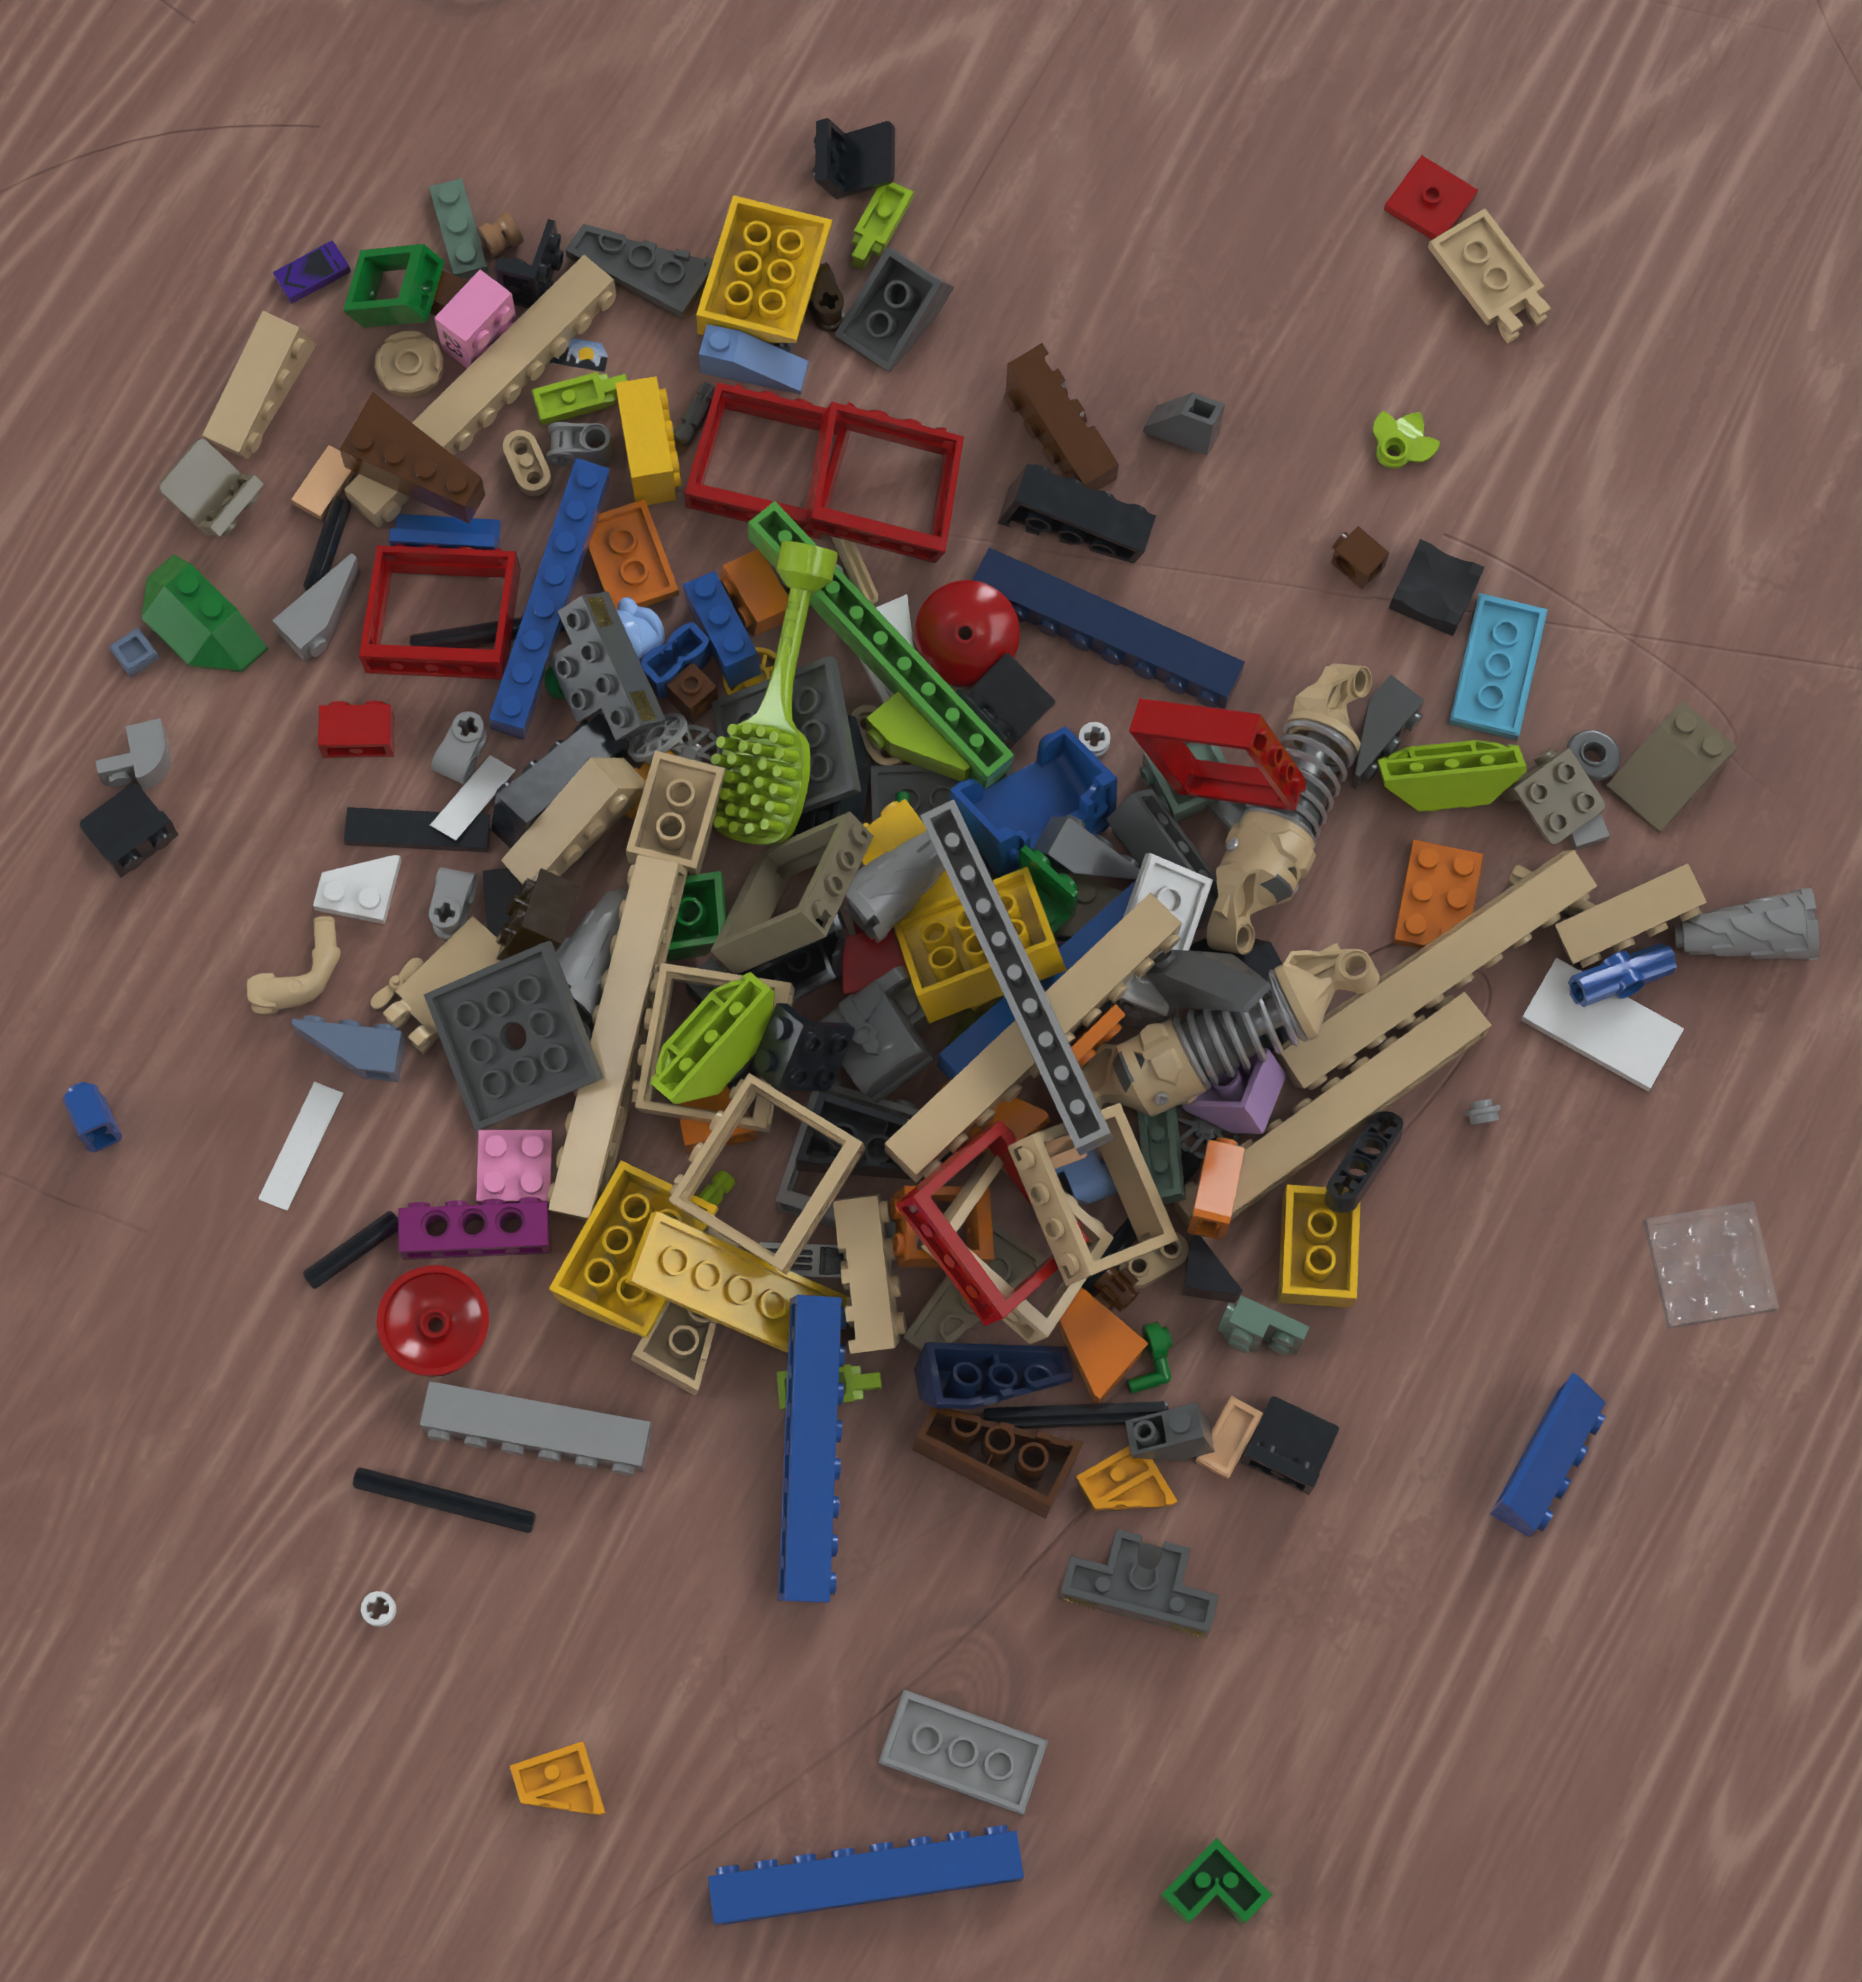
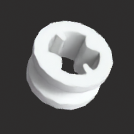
M1099 722L1085 724L1080 730L1079 740L1096 757H1100L1107 752L1111 739L1108 728ZM1091 733L1099 734L1098 739L1103 738L1104 741H1099L1097 746H1090V740L1085 741V739H1089Z
M375 1591L369 1593L364 1598L361 1604V1613L367 1623L375 1627H382L388 1625L394 1619L396 1604L389 1594ZM378 1599L386 1600L384 1605L386 1607L389 1606L388 1614H381L379 1620L371 1618L374 1613L368 1612L369 1605L377 1604Z

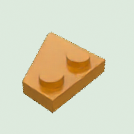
M1130 1445L1075 1477L1094 1511L1172 1507L1178 1502L1153 1459L1133 1458Z
M584 1741L510 1765L521 1804L599 1816L606 1814Z

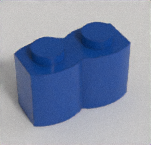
M690 622L676 629L669 637L667 644L660 645L646 654L641 662V666L658 699L668 696L666 685L692 662L700 670L707 665L712 656L710 639L694 622Z
M81 1082L71 1086L67 1093L64 1094L62 1100L79 1140L85 1143L87 1150L97 1152L120 1142L122 1139L120 1130L105 1096L100 1093L97 1085Z

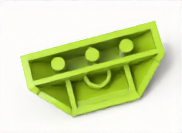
M1480 740L1405 747L1392 753L1387 758L1383 757L1378 760V768L1384 787L1419 812L1488 805L1525 774L1527 768L1519 745L1509 744L1504 746L1496 742Z
M751 972L743 975L742 979L731 981L712 990L662 1046L656 1064V1074L653 1075L650 1084L673 1104L718 1095L757 1052L772 1016L775 992Z

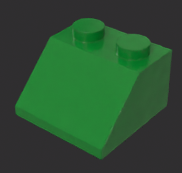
M721 871L687 876L666 958L668 961L701 957L711 952L727 919L723 873Z

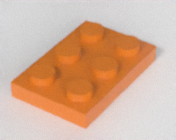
M645 499L600 513L588 550L603 591L609 592L616 610L621 598L625 597L633 599L637 606L646 607L679 596L678 586Z
M1413 839L1393 943L1421 949L1471 915L1474 909L1484 854Z
M1116 1004L1103 1011L1101 1016L1090 1027L1086 1028L1084 1026L1075 1035L1076 1039L1070 1046L1080 1067L1084 1066L1097 1053L1094 1050L1097 1046L1099 1047L1104 1042H1108L1122 1028L1118 1022L1126 1014Z

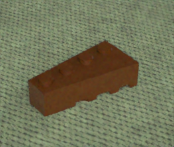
M1043 343L1007 364L1004 399L1011 411L1014 413L1018 411L1024 419L1023 424L1031 438H1037L1043 445V453L1051 465L1057 464L1063 473V478L1077 479L1083 483V486L1098 491L1117 479L1119 464L1096 427L1091 426L1088 428L1086 426L1087 417L1084 408L1078 399H1069L1067 389L1063 383L1066 380L1058 368L1054 371L1050 369L1045 361V357L1049 353Z
M372 392L339 449L345 468L470 524L485 497L482 478Z
M931 1407L915 1437L912 1450L1046 1519L1079 1456L1084 1442L1052 1437L1053 1434L1041 1431L1036 1433L1015 1428L1013 1424L1005 1422L995 1423L983 1420L980 1416L952 1409Z

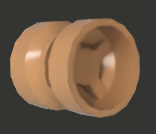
M509 212L498 216L497 221L492 224L486 222L477 227L480 239L492 258L502 254L504 248L508 246L515 247L524 242L519 227Z

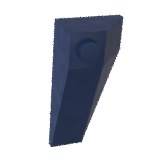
M925 1342L914 1367L919 1399L939 1409H974L1068 1383L1074 1378L1068 1348L1061 1346Z

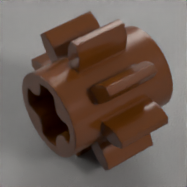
M1112 1267L1094 1284V1287L1100 1292L1095 1299L1109 1310L1115 1307L1119 1312H1122L1139 1295V1292L1133 1287L1139 1280L1125 1267L1120 1272Z

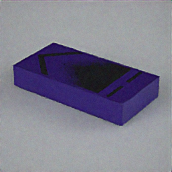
M332 240L274 271L273 275L292 304L350 273L351 270Z

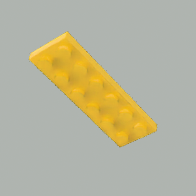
M658 1211L651 1212L625 1281L628 1284L788 1353L790 1298L796 1295L842 1297L841 1307H846V1298H849L792 1271H789L786 1275L752 1253Z

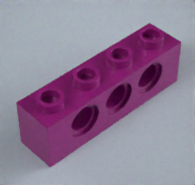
M525 1197L519 1199V1203L504 1204V1200L486 1199L482 1201V1205H467L466 1201L453 1200L445 1202V1206L430 1207V1204L426 1202L409 1203L408 1208H398L399 1253L403 1260L551 1254L549 1206L547 1202H541V1199L537 1197ZM515 1218L522 1222L520 1229L514 1233H506L502 1230L504 1223L509 1219ZM480 1220L484 1222V1228L480 1233L470 1235L465 1232L466 1226L471 1221ZM436 1222L447 1224V1229L442 1235L431 1236L428 1234L432 1224Z

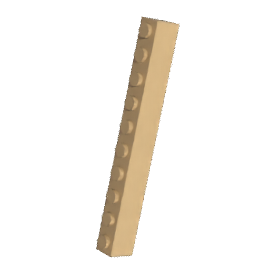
M583 255L412 423L452 455H455L458 451L465 450L471 444L474 435L482 427L486 428L493 423L497 417V412L506 403H513L520 395L521 389L530 380H536L543 373L545 365L553 357L561 356L567 349L569 342L577 334H583L591 325L592 319L600 311H606L611 307L616 298L614 279ZM360 474L344 488L351 506L378 529L385 522L393 521L400 513L401 507L411 498Z
M1575 850L1562 851L1379 978L1378 985L1371 992L1365 994L1356 993L1324 1015L1317 1038L1311 1041L1308 1039L1307 1042H1304L1297 1035L1299 1040L1298 1047L1292 1045L1290 1040L1281 1045L1283 1048L1282 1054L1276 1053L1275 1050L1272 1053L1295 1088L1305 1089L1308 1087L1309 1090L1320 1086L1328 1079L1325 1075L1336 1066L1341 1070L1357 1059L1355 1053L1366 1046L1369 1050L1376 1047L1387 1038L1384 1033L1394 1026L1400 1029L1411 1023L1416 1018L1413 1013L1423 1006L1429 1009L1440 1003L1445 998L1443 992L1452 986L1458 989L1469 983L1474 978L1472 972L1481 966H1484L1486 969L1499 962L1503 958L1501 952L1511 945L1514 949L1518 948L1532 938L1530 932L1540 925L1544 929L1557 922L1561 918L1559 912L1570 905L1573 909L1586 902L1590 898L1588 892L1597 887L1595 881Z
M637 855L635 865H631L627 877L629 890L627 898L621 902L618 916L621 922L618 934L612 937L610 943V955L612 958L609 970L606 969L602 975L601 990L603 994L600 1005H596L593 1011L592 1025L594 1029L591 1040H589L604 1079L574 1091L576 1101L573 1111H570L566 1118L565 1130L568 1133L565 1145L559 1149L556 1158V1166L559 1168L556 1181L551 1183L547 1194L548 1210L558 1215L587 1221L613 1175L633 1095L632 1086L634 1080L637 1079L640 1067L637 1064L640 1045L646 1043L649 1031L644 1029V1019L647 1008H653L655 994L650 992L651 981H653L654 973L659 972L660 964L666 962L688 870L678 862Z
M1151 892L1045 992L1070 1045L1076 1039L1073 1034L1082 1025L1088 1028L1101 1016L1102 1011L1100 1008L1110 1000L1112 1003H1115L1129 988L1126 984L1135 975L1138 978L1143 977L1153 967L1155 962L1152 959L1161 950L1166 954L1180 941L1181 938L1178 934L1180 933L1182 922ZM1016 1020L885 1142V1153L915 1183L923 1176L926 1178L942 1164L940 1160L949 1151L954 1154L970 1139L967 1134L976 1126L980 1129L985 1127L996 1115L994 1109L1003 1100L1009 1103L1022 1091L1023 1087L1020 1084L1028 1076L1031 1075L1033 1078H1036L1041 1074Z
M1465 992L1456 998L1452 994L1447 996L1435 1006L1437 1012L1426 1019L1424 1015H1421L1407 1026L1406 1029L1409 1032L1399 1039L1395 1035L1390 1037L1379 1046V1054L1370 1060L1367 1056L1358 1060L1349 1069L1352 1073L1343 1080L1335 1077L1321 1088L1323 1094L1312 1101L1308 1097L1292 1109L1293 1116L1284 1122L1279 1118L1268 1125L1264 1131L1265 1136L1254 1143L1250 1139L1239 1146L1245 1148L1231 1220L1364 1125L1375 1113L1386 1109L1484 1038L1492 1025ZM1193 1181L1185 1185L1186 1200L1175 1202L1173 1207L1187 1228L1197 1185Z

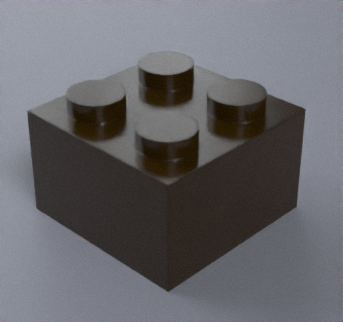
M540 868L532 880L526 878L519 895L514 894L507 906L506 915H509L510 918L508 924L505 923L498 934L496 943L501 946L496 959L502 961L548 941L552 942L556 952L562 945L580 885Z

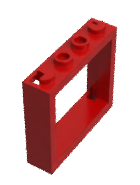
M717 382L684 492L686 508L749 522L774 501L704 485L725 410L728 409L820 431L822 414L826 408L813 405L805 399L797 398L790 400L779 397L771 391L757 392L748 390L737 383L735 386ZM834 427L833 434L837 435L827 468L821 506L825 508L830 507L851 431ZM777 502L809 537L821 539L822 534L803 529L806 509Z
M831 401L822 414L803 529L936 563L946 552L964 436L946 432L947 428L944 427L931 428L923 426L914 419L901 420L889 417L886 412L881 410L867 411L855 408L850 402L844 405ZM834 427L943 455L930 534L821 506Z
M396 544V546L377 545L359 651V658L365 673L502 680L508 663L521 573L516 551H501L500 548L476 550L471 547L453 549L440 548L435 545H426L424 547H407L402 544ZM392 573L505 578L494 650L382 645L381 639Z
M1139 698L1129 732L1177 794L1291 811L1296 810L1301 792L1305 793L1306 790L1305 777L1261 714ZM1184 742L1246 750L1258 768L1198 760Z
M1002 1120L980 1130L895 1204L984 1326L1004 1319L1059 1269L1052 1254L1004 1298L930 1197L988 1147L994 1156L998 1155L1004 1163L1002 1167L1032 1206L1007 1147L1017 1142L1016 1137ZM1076 1219L1081 1230V1233L1084 1237V1240L1087 1243L1089 1239L1083 1232L1081 1224Z

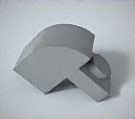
M160 718L125 726L130 753L95 761L98 775L105 786H125L131 780L137 779L144 791L157 785L166 776L171 764V749L167 731Z

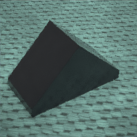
M1194 1234L1189 1243L1182 1295L1231 1303L1236 1302L1243 1290L1203 1238Z

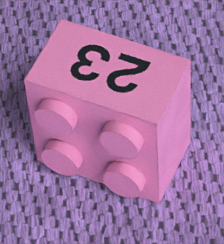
M479 270L434 317L442 350L466 368L479 358L517 320L512 293L482 270Z

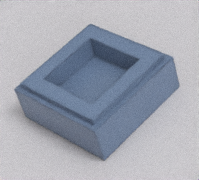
M139 627L109 646L111 652L130 678L160 659L158 653Z

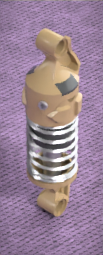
M1347 664L1325 666L1318 681L1308 686L1296 696L1293 712L1289 715L1284 726L1285 735L1279 737V741L1305 777V793L1301 792L1295 811L1254 805L1255 807L1245 810L1240 823H1234L1225 841L1227 851L1220 866L1216 868L1218 897L1208 922L1206 937L1210 949L1242 955L1249 953L1255 942V930L1250 922V915L1269 906L1291 901L1299 888L1300 879L1307 878L1316 857L1314 847L1316 846V840L1320 837V827L1326 824L1328 816L1326 812L1333 809V798L1339 795L1340 783L1345 781L1347 777L1346 769L1353 765V761L1360 749L1361 743L1349 722L1347 704L1360 697L1363 698L1369 693L1372 685V676L1368 667ZM1288 740L1297 750L1287 748L1285 741ZM1327 763V764L1339 765V766H1328V765H1325V764ZM1322 771H1324L1331 778V780H1320L1319 777ZM1341 771L1338 778L1333 772ZM1334 785L1333 791L1330 793L1326 786ZM1328 800L1326 806L1323 807L1324 801Z
M1337 943L1319 952L1311 950L1291 951L1283 964L1269 971L1267 978L1272 988L1270 989L1271 993L1268 991L1264 995L1266 1001L1263 1002L1261 998L1248 1012L1203 1009L1202 1012L1197 1013L1190 1009L1187 1019L1183 1021L1178 1017H1174V1020L1171 1018L1162 1023H1152L1147 1025L1140 1034L1120 1044H1102L1096 1050L1097 1053L1081 1070L1100 1110L1107 1102L1121 1103L1123 1106L1154 1117L1177 1105L1190 1104L1198 1095L1206 1092L1207 1088L1210 1089L1212 1084L1217 1086L1219 1082L1218 1077L1226 1073L1228 1077L1233 1078L1235 1074L1234 1069L1240 1067L1241 1063L1244 1069L1250 1070L1251 1064L1248 1058L1257 1054L1260 1061L1266 1062L1267 1056L1258 1038L1264 1034L1267 1035L1276 1053L1282 1054L1283 1048L1275 1032V1029L1280 1026L1284 1029L1291 1044L1297 1047L1299 1044L1297 1035L1304 1042H1307L1308 1039L1311 1041L1317 1038L1324 1014L1335 991L1341 989L1353 991L1357 994L1371 992L1379 983L1380 977L1377 968L1367 952L1361 949H1340ZM1358 968H1366L1362 974L1352 976Z

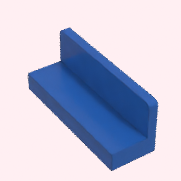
M398 514L395 528H390L389 542L390 546H396V544H402L407 547L435 545L440 548L458 549L459 547H471L476 550H493L499 548L501 522L496 519L472 518L470 524L455 517Z

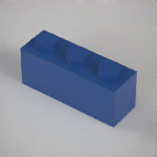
M710 572L684 583L683 588L687 606L697 626L710 639L711 653L729 688L761 675L758 653L716 572Z

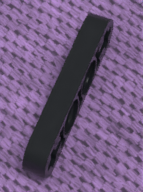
M1380 1111L1371 1117L1327 1183L1324 1200L1328 1208L1336 1212L1347 1213L1357 1207L1401 1140L1404 1123L1399 1115L1389 1111ZM1385 1128H1387L1384 1132V1136L1379 1134L1380 1131L1385 1130ZM1363 1148H1376L1380 1151V1153H1367L1363 1150ZM1359 1169L1366 1174L1357 1176L1349 1173L1348 1170ZM1344 1187L1349 1188L1348 1192H1345L1343 1195H1341L1344 1191Z

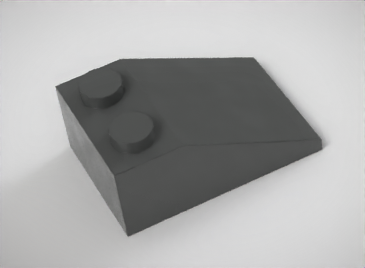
M887 246L834 336L891 372L937 317L954 287L905 254Z

